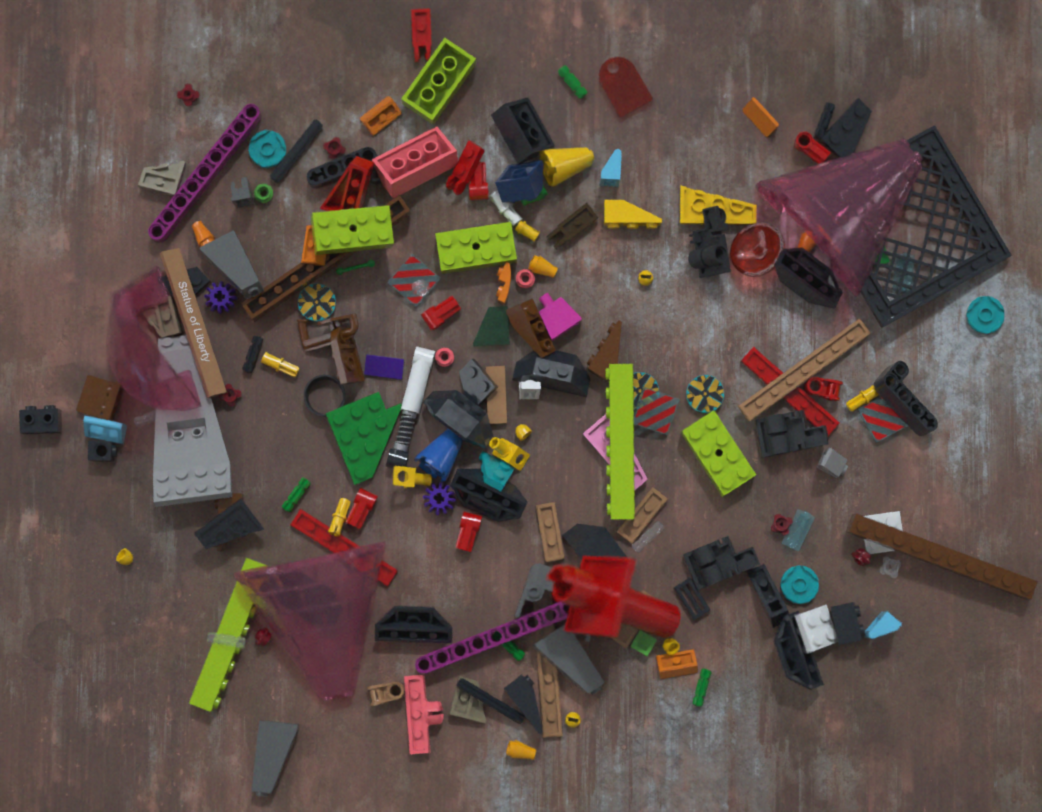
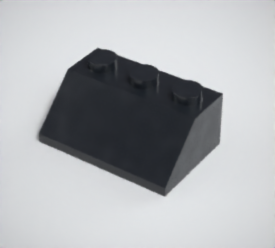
M528 97L505 103L491 114L495 125L499 129L517 164L530 161L539 156L540 151L555 147Z

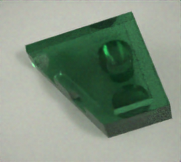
M508 306L488 307L474 339L473 347L510 345L509 321L505 311L508 309Z

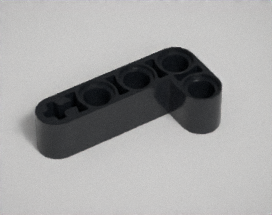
M364 147L312 168L307 173V181L312 188L324 187L341 178L347 169L346 163L349 160H354L356 156L364 158V155L367 153L373 154L374 159L378 157L377 153L372 147ZM330 168H338V173L330 175L328 173ZM322 171L325 172V175L327 177L326 179L324 178ZM314 175H317L318 182L313 180ZM379 177L370 178L372 184L382 183Z
M897 361L887 367L875 380L874 389L915 434L925 436L937 429V419L904 385L902 381L908 375L909 368L905 362Z

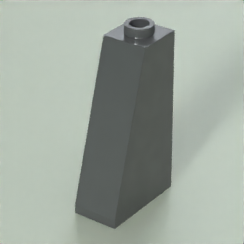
M234 230L200 247L207 261L246 299L255 297L264 291Z
M565 624L532 645L538 653L585 694L591 692L593 695L602 689L603 679L574 633L564 631Z
M259 721L252 792H256L257 796H268V793L274 791L300 724Z

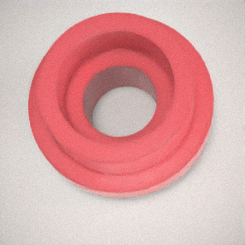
M523 269L517 273L516 282L521 288H530L535 282V276L532 271ZM527 276L529 281L523 282L522 277Z
M441 348L436 352L435 360L438 365L447 367L453 363L454 354L449 348ZM447 354L448 360L443 361L441 356Z

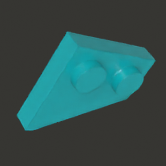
M482 451L479 460H482L483 463L481 471L484 474V483L502 491L515 468L510 466L509 463Z

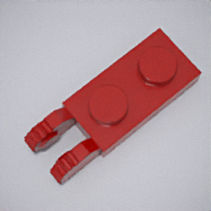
M411 9L415 62L420 60L419 48L426 47L425 55L428 62L431 57L432 47L430 9Z
M468 140L452 172L453 175L447 179V189H453V193L461 195L467 183L469 184L485 149Z

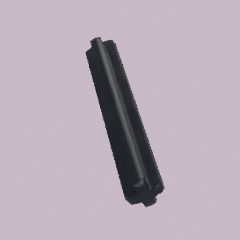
M316 119L313 120L270 175L274 182H280L322 129L323 125Z
M464 678L458 680L456 686L514 722L521 724L525 719L524 714Z

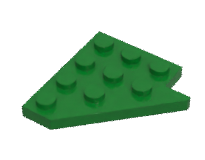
M379 392L325 413L354 485L373 477L401 410V403L386 409Z

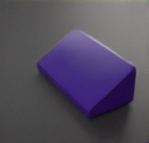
M366 354L364 375L402 380L405 360Z

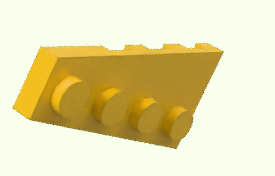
M680 185V224L705 225L702 209L719 206V208L725 211V223H728V225L757 224V205Z

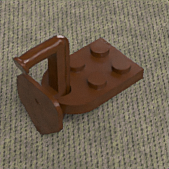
M356 313L318 322L317 326H330L331 333L312 339L309 338L306 322L308 320L297 319L302 346L306 351L331 345L333 351L332 358L336 363L337 378L340 384L365 381L353 337L359 327ZM349 321L350 328L342 326V323Z

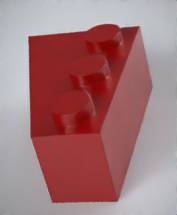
M356 156L319 209L336 211L363 208L375 162Z

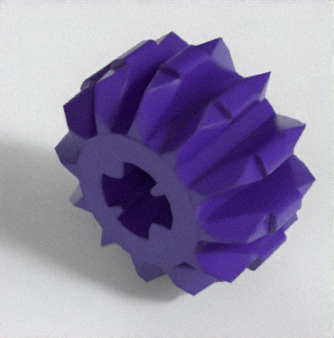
M220 281L219 287H217L214 282L212 283L213 290L210 288L206 289L210 294L204 295V298L210 300L205 304L206 306H211L210 310L212 312L217 309L218 313L222 314L224 308L228 313L229 305L233 308L235 307L231 301H236L237 297L231 295L235 294L236 290H230L231 285L229 283L224 287V282ZM221 293L225 297L224 300L222 299V302L217 299V296L220 297L219 294Z
M433 483V491L428 488L425 490L430 496L424 495L423 499L430 501L424 503V506L428 507L432 504L429 509L430 513L437 508L436 515L440 514V509L443 510L444 514H447L445 507L453 509V506L448 503L456 502V499L449 498L455 493L454 491L447 493L450 488L449 485L443 490V483H439V489H436V485ZM437 494H441L445 498L444 502L441 501V504H437V501L434 500Z

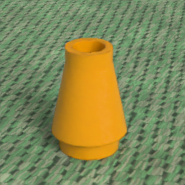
M534 255L528 266L532 273L554 278L558 270L557 267L540 255Z
M516 739L509 741L506 755L513 759L534 760L536 754L535 748Z

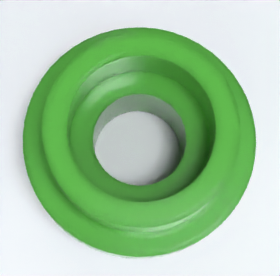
M260 184L255 188L254 196L257 201L267 203L273 197V190L267 184ZM262 191H267L265 197L260 195Z

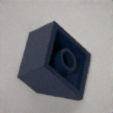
M542 160L512 164L506 167L495 182L502 203H516L519 200L532 201L537 198L543 189Z

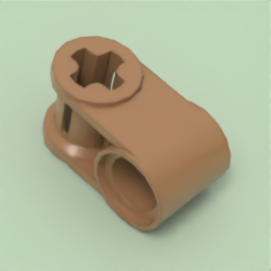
M399 681L367 687L371 695V706L387 703L388 701L402 698L405 695V685ZM394 685H398L401 688L399 696H395L391 692Z

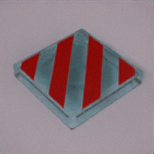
M411 254L387 283L417 307L441 278L416 256Z
M643 387L634 411V424L668 435L680 399Z
M882 397L857 409L875 443L908 426Z

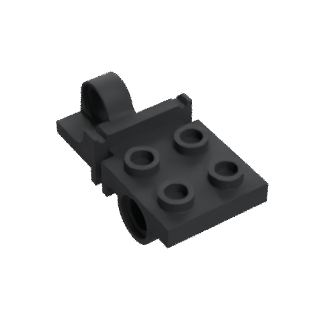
M719 206L702 209L705 228L689 234V237H693L690 244H695V250L691 251L688 256L689 264L692 268L699 270L700 278L729 273L731 269L725 234H721L722 231L729 230L728 223H725L726 213Z
M797 410L795 414L794 412H788L756 419L763 457L801 450V445L802 449H810L829 444L826 425L808 428L804 410Z
M729 536L721 538L723 544L720 543V540L685 553L683 556L695 585L700 590L734 576L732 570L739 574L760 565L754 547L736 553Z

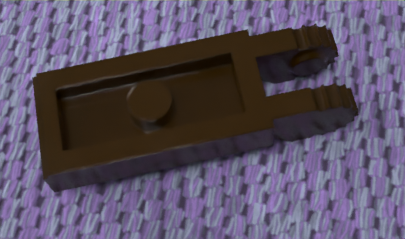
M585 203L557 225V228L548 234L546 238L551 240L561 231L565 237L555 243L554 248L557 250L599 217L588 203Z

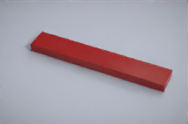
M755 347L740 361L766 385L783 374L780 369ZM799 386L782 398L796 411L804 410L806 420L814 427L826 425L827 437L840 423Z
M302 509L299 510L290 524L387 587L398 571L340 534L337 537L334 536V533L330 535L328 533L329 526Z

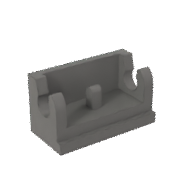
M247 177L241 178L242 188L235 189V183H231V201L236 208L255 205L252 187Z

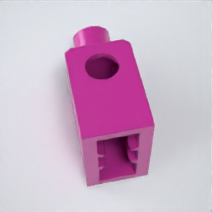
M546 293L539 298V301L544 306L539 311V314L551 341H554L582 322V318L562 297L553 301L549 293Z

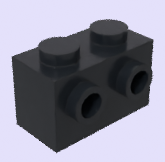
M45 405L44 409H37V406H25V410H19L20 433H62V411L56 408V405Z
M855 602L832 606L831 611L839 645L862 641V636L866 635L864 625L859 624L858 617H861L859 605L855 606Z

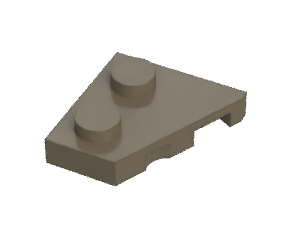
M179 161V163L172 165L162 164L158 167L143 168L138 187L174 196L178 191L186 162Z
M172 296L136 306L147 318L150 325L156 329L161 338L182 333Z
M458 676V680L460 678H464L465 680L479 687V683L477 680ZM456 686L449 714L486 723L483 702Z

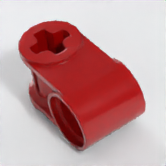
M813 377L805 382L804 390L811 396L831 401H840L838 396L843 382ZM812 381L818 384L817 391H813L810 388Z

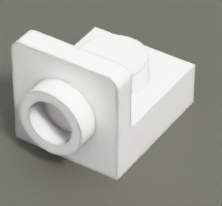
M533 380L519 382L520 399H539L540 382Z

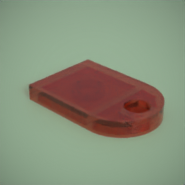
M613 57L603 63L599 71V82L619 118L653 100L631 61L623 57ZM612 63L616 64L619 68L615 73L608 70V66Z

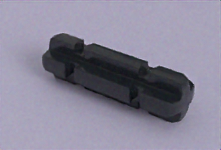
M827 102L824 106V111L817 125L818 128H816L814 133L816 138L820 139L826 133L825 130H827L832 117L831 113L835 109L833 103Z
M253 336L252 345H250L245 359L246 363L244 362L242 367L243 371L253 372V364L256 363L260 352L259 347L263 343L262 337Z

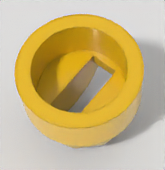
M648 270L641 271L638 276L639 283L643 286L650 285L653 281V274ZM641 275L651 276V279L641 278Z
M521 424L517 426L515 433L518 439L523 441L532 433V430L527 425Z
M124 548L118 553L116 561L122 565H130L133 561V555Z
M668 638L663 642V649L668 655H674L678 652L680 644L675 639Z
M570 712L566 715L565 722L569 727L575 728L579 726L581 718L578 713ZM568 718L578 719V723L568 721Z

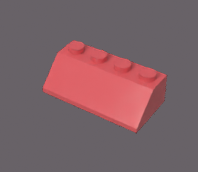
M435 127L372 159V162H375L374 167L384 188L394 199L398 195L454 168L458 162V157L454 146L441 130Z

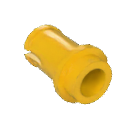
M521 220L515 229L518 235L522 234L535 242L540 231L527 225L526 221L523 222Z

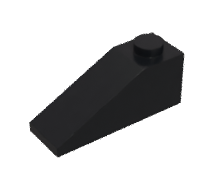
M762 564L747 571V574L769 622L775 628L781 624L784 616L788 615L789 611L765 564Z
M521 674L508 684L504 690L540 735L543 731L535 691L532 687L535 683L528 675L524 677Z

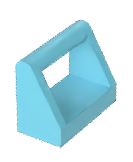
M616 149L602 169L600 186L619 187L622 154L620 149Z
M84 416V435L86 437L124 444L127 425Z
M881 611L865 630L866 636L864 638H876L896 631L902 623L888 611Z

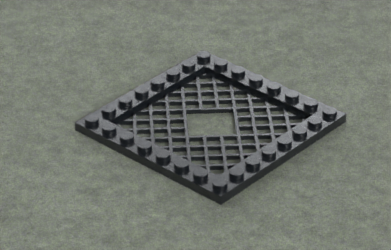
M935 125L804 196L881 328L1012 256ZM917 157L916 165L908 163ZM921 157L930 160L929 168L919 166ZM933 164L936 167L937 171L932 170ZM901 166L900 174L892 171ZM905 166L915 168L913 177L903 175ZM918 170L927 172L925 181L916 179ZM930 174L940 176L938 185L929 182ZM885 175L884 182L876 180L877 178ZM889 175L899 177L897 186L887 184ZM902 178L911 181L909 190L900 187ZM942 181L945 182V184H946L947 187L941 186V185H942ZM915 182L924 185L922 194L913 191ZM869 183L868 191L859 189ZM873 183L882 186L880 195L871 192ZM927 186L937 188L935 197L925 195ZM886 187L895 190L893 199L884 196ZM940 190L950 192L948 201L938 199ZM898 191L908 193L906 202L896 200ZM853 192L851 200L843 198L844 196ZM857 192L866 194L864 204L855 201ZM911 195L921 197L919 206L909 204ZM869 196L879 198L877 207L867 205ZM952 196L957 204L951 202ZM924 198L934 201L932 210L922 207ZM882 200L892 202L890 211L880 209ZM840 201L850 203L848 212L838 210ZM937 202L947 205L945 214L935 211ZM895 203L931 214L922 248L887 238ZM853 205L863 207L861 216L851 214ZM950 206L959 208L958 217L948 215ZM866 208L876 211L874 220L864 217ZM879 212L889 215L887 224L877 221ZM962 213L965 216L966 220L961 219ZM839 214L847 216L845 224ZM934 215L944 217L942 226L932 224ZM850 217L860 220L858 229L848 226ZM947 219L956 221L954 230L945 228ZM863 221L873 224L871 233L861 230ZM959 223L969 225L967 234L958 232ZM876 225L886 227L884 236L874 234ZM931 227L940 230L938 239L929 237ZM848 230L856 232L855 241ZM971 230L974 231L977 237L970 235ZM944 231L953 234L951 243L942 240ZM860 234L870 236L868 245L858 243ZM956 235L966 238L964 247L954 244ZM873 238L882 240L880 249L871 247ZM969 239L979 241L977 250L967 248ZM928 240L937 243L935 252L926 249ZM886 241L895 244L893 253L884 251ZM940 244L950 246L948 255L938 253ZM899 245L908 248L906 257L897 254ZM858 247L866 249L865 256L862 255ZM953 248L963 250L961 259L951 257ZM911 249L921 251L919 261L909 258ZM869 250L879 253L877 262L867 259ZM966 251L975 254L964 260ZM924 253L934 255L932 264L922 262ZM882 254L892 256L890 266L880 263ZM937 256L947 259L945 268L935 266ZM895 258L905 260L903 269L893 267ZM950 260L958 262L957 265L948 269ZM908 261L918 264L916 273L906 271ZM868 263L876 265L874 273L872 272ZM921 265L931 268L929 277L919 274ZM879 267L889 269L887 278L877 276ZM934 269L943 271L932 278ZM892 270L902 273L900 282L890 280ZM905 274L915 277L913 286L903 283ZM918 278L927 280L916 287ZM878 280L886 282L884 291ZM889 283L898 286L896 295L887 292ZM902 287L911 289L900 296ZM888 297H892V298H895V299H893L892 301H889Z

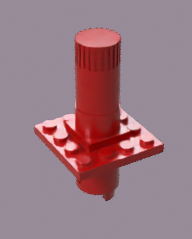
M583 556L580 569L571 565H557L550 570L546 578L553 582L552 592L554 598L559 602L570 605L564 631L568 633L617 638L620 623H624L651 634L668 638L677 631L681 620V613L676 605L636 591L630 587L636 560L632 558Z

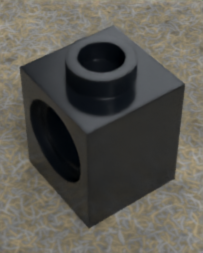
M88 441L89 461L114 462V457H117V446H114V442ZM102 446L107 448L105 456L99 455V449Z

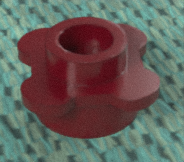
M185 84L184 89L177 92V97L182 99L186 106H191L200 97V93L195 91L191 84Z
M334 137L333 140L323 145V148L328 151L330 159H335L339 154L346 152L338 137Z
M226 384L227 392L219 395V399L221 401L224 400L228 403V406L232 407L236 404L237 398L241 397V391L234 389L231 384Z
M776 514L771 530L773 532H781L782 535H788L789 527L793 523L792 518Z
M859 548L851 553L858 565L866 567L867 564L871 563V555L865 549Z
M265 627L257 632L255 635L256 645L265 646L272 635L268 631L269 629Z

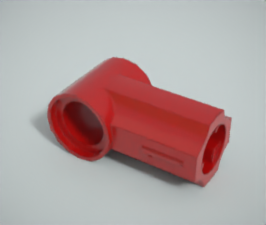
M800 132L794 141L795 149L803 152L819 166L831 154L830 151L813 139L812 135L808 132ZM805 138L808 141V145L802 146L799 143V139Z
M479 162L470 180V200L489 199L486 162Z
M451 296L439 305L432 306L424 311L421 317L429 329L433 331L444 324L445 320L459 312L461 308L455 298Z
M360 488L346 523L361 529L369 511L371 512L378 496Z
M463 512L455 548L468 552L472 551L482 516Z

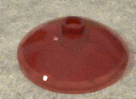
M756 222L744 227L734 237L730 247V259L733 266L741 274L749 277H759L775 269L774 264L782 249H785L783 235L775 226L766 222Z

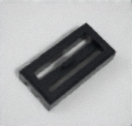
M690 577L673 587L693 620L710 611V608ZM687 583L690 584L691 588L693 589L696 596L703 605L704 610L701 611L697 602L686 586ZM682 587L698 614L695 615L679 588Z

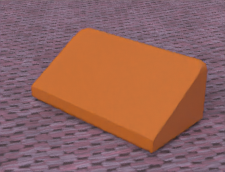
M388 96L359 119L371 135L374 136L400 116L402 111L394 100Z
M754 97L742 110L765 137H769L779 126V123Z
M307 225L301 263L324 266L326 254L315 255L312 225Z
M694 649L680 651L674 655L663 654L656 656L660 679L698 672Z

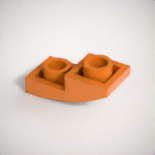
M508 262L504 266L501 265L497 273L499 282L504 284V286L500 285L496 296L498 297V302L503 305L507 301L511 284V269Z

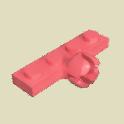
M425 675L404 676L410 754L430 753L429 726L438 725L443 722V714L433 715L434 711L443 710L442 704L439 701H427Z

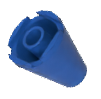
M446 429L415 457L414 461L420 462L418 466L424 472L431 474L435 479L439 476L442 478L440 481L444 482L449 477L463 439L451 430Z

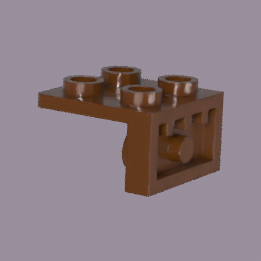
M87 375L76 411L113 421L124 385Z

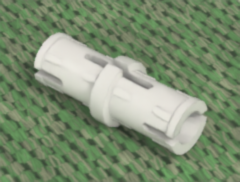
M498 190L490 195L489 198L497 206L499 213L503 214L513 227L522 220L512 207V203H502Z

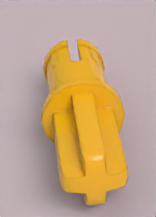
M265 352L262 357L261 363L276 369V372L281 371L292 377H296L299 372V367L284 361V358L280 359L268 352Z
M873 385L865 391L861 390L859 395L846 403V406L852 412L865 403L869 404L879 394L875 391Z
M340 498L336 511L332 514L333 520L328 530L330 535L334 533V536L339 537L343 523L347 520L346 515L350 501L346 498Z

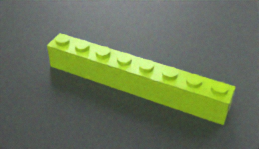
M609 364V368H606V380H609L610 388H606V399H610V407H606V418H610V426H606V437L610 438V445L607 446L606 451L607 457H610V465H607V476H610L611 484H607V496H611V503H607V515H611V519H635L633 364Z
M246 558L189 704L210 712L214 708L218 709L221 702L219 695L221 690L225 691L229 680L226 677L228 672L232 673L236 662L233 659L235 654L239 655L243 645L240 643L242 636H246L249 631L250 625L247 624L250 617L253 618L256 613L257 607H255V603L263 595L264 589H262L264 581L267 582L270 577V566Z

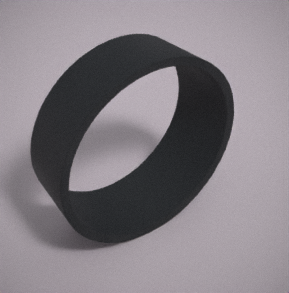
M324 374L312 378L307 383L303 394L306 407L318 416L326 415L315 411L311 407L308 398L309 391L316 382L331 380L339 385L343 394L340 407L344 405L346 398L343 384H340L336 377Z

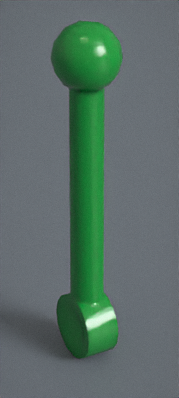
M369 260L364 264L343 269L337 268L336 273L342 275L343 272L367 266L372 268L375 266L374 260Z

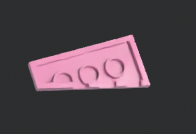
M605 414L586 430L583 435L610 465V457H607L606 451L607 446L610 445V438L606 437V426H610V418H606ZM634 454L636 490L648 479Z

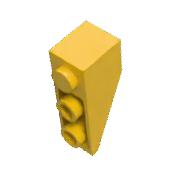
M604 200V226H608L609 229L620 228L619 226H627L628 229H638L639 226H646L647 229H657L662 224L661 218L625 200Z

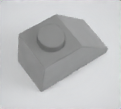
M828 448L824 451L816 468L838 478L839 475L843 476L848 468L845 465L847 459L835 450Z

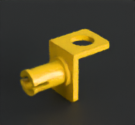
M494 437L490 440L489 446L494 449L492 452L494 456L509 463L517 470H522L530 454L504 438ZM522 454V461L516 464V458Z
M394 467L393 485L413 488L415 484L431 485V474L416 473V468ZM400 471H405L404 482L398 479Z

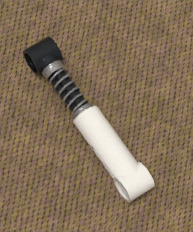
M416 347L412 368L401 410H403L402 421H400L401 425L398 427L397 441L394 442L393 448H390L386 467L394 469L395 466H407L409 458L407 444H409L408 440L411 439L409 436L412 434L411 429H413L412 425L415 423L413 422L414 418H416V414L420 413L430 369L434 361L435 351L421 347Z

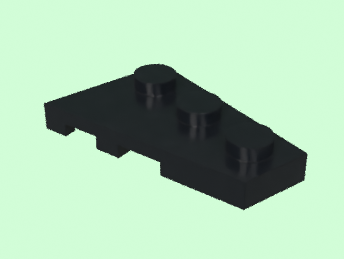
M859 98L854 100L820 138L846 166L851 161L872 112Z
M240 498L194 532V535L205 549H209L226 543L229 540L244 537L256 531L259 532L264 530V527Z

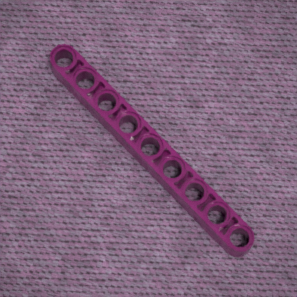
M247 104L240 111L150 225L148 234L155 242H164L260 122L262 115L257 105ZM251 110L257 111L256 116L253 118L247 116ZM238 125L245 126V130L243 132H236V128ZM233 140L231 147H224L225 141ZM217 154L222 156L219 162L212 161L213 156ZM204 169L210 170V174L207 177H201V172ZM192 184L198 185V189L195 192L189 191V187ZM180 199H185V206L178 207V201ZM174 214V220L166 222V216ZM156 229L163 230L160 237H154Z
M565 603L553 604L423 655L416 660L415 668L420 673H429L565 620L568 616L564 611ZM551 609L556 612V618L553 621H549L546 618V612ZM530 617L538 619V625L535 628H531L528 625ZM512 624H517L520 627V632L517 635H513L510 632ZM494 631H499L502 634V639L499 642H495L492 639ZM477 638H481L484 641V646L481 649H477L474 646V640ZM459 645H463L466 649L463 656H459L456 653V648ZM441 652H445L448 656L445 663H441L438 660V655ZM423 659L429 661L430 666L427 670H422L420 667V662Z

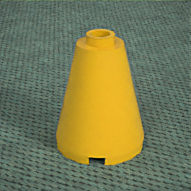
M587 147L544 149L540 151L539 161L542 160L544 163L543 176L549 186L552 185V187L557 186L590 167L592 161H594L592 150H589Z

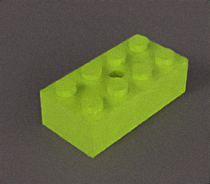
M444 38L402 97V104L434 125L475 67L476 58ZM438 80L443 82L442 84H436Z
M389 205L315 212L311 215L315 255L392 248L394 244ZM349 227H354L356 231H350Z
M511 222L435 233L442 274L505 265L506 262L510 264L517 263ZM478 244L480 248L474 250L472 246Z
M714 410L680 432L722 497L756 476V473ZM718 449L723 453L720 457L715 454V451Z

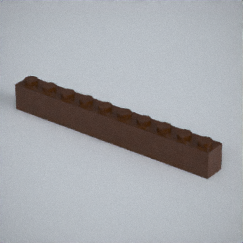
M400 195L384 205H389L392 227L411 215L410 209ZM352 227L350 231L355 232L356 229ZM357 251L326 254L324 266L300 263L266 286L263 292L247 299L241 304L251 319L256 322Z
M857 513L852 514L846 533L1025 600H1032L1038 582Z

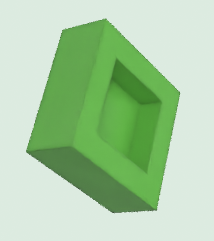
M639 630L630 647L648 656L657 639Z

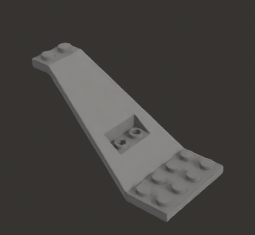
M187 335L158 338L153 464L154 506L159 507L232 497L230 461L211 397L207 398Z

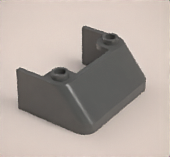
M535 564L530 568L514 614L515 617H519L525 599L538 601L542 598L545 589L552 591L553 582L546 579L552 567ZM584 635L583 640L589 641L591 635Z

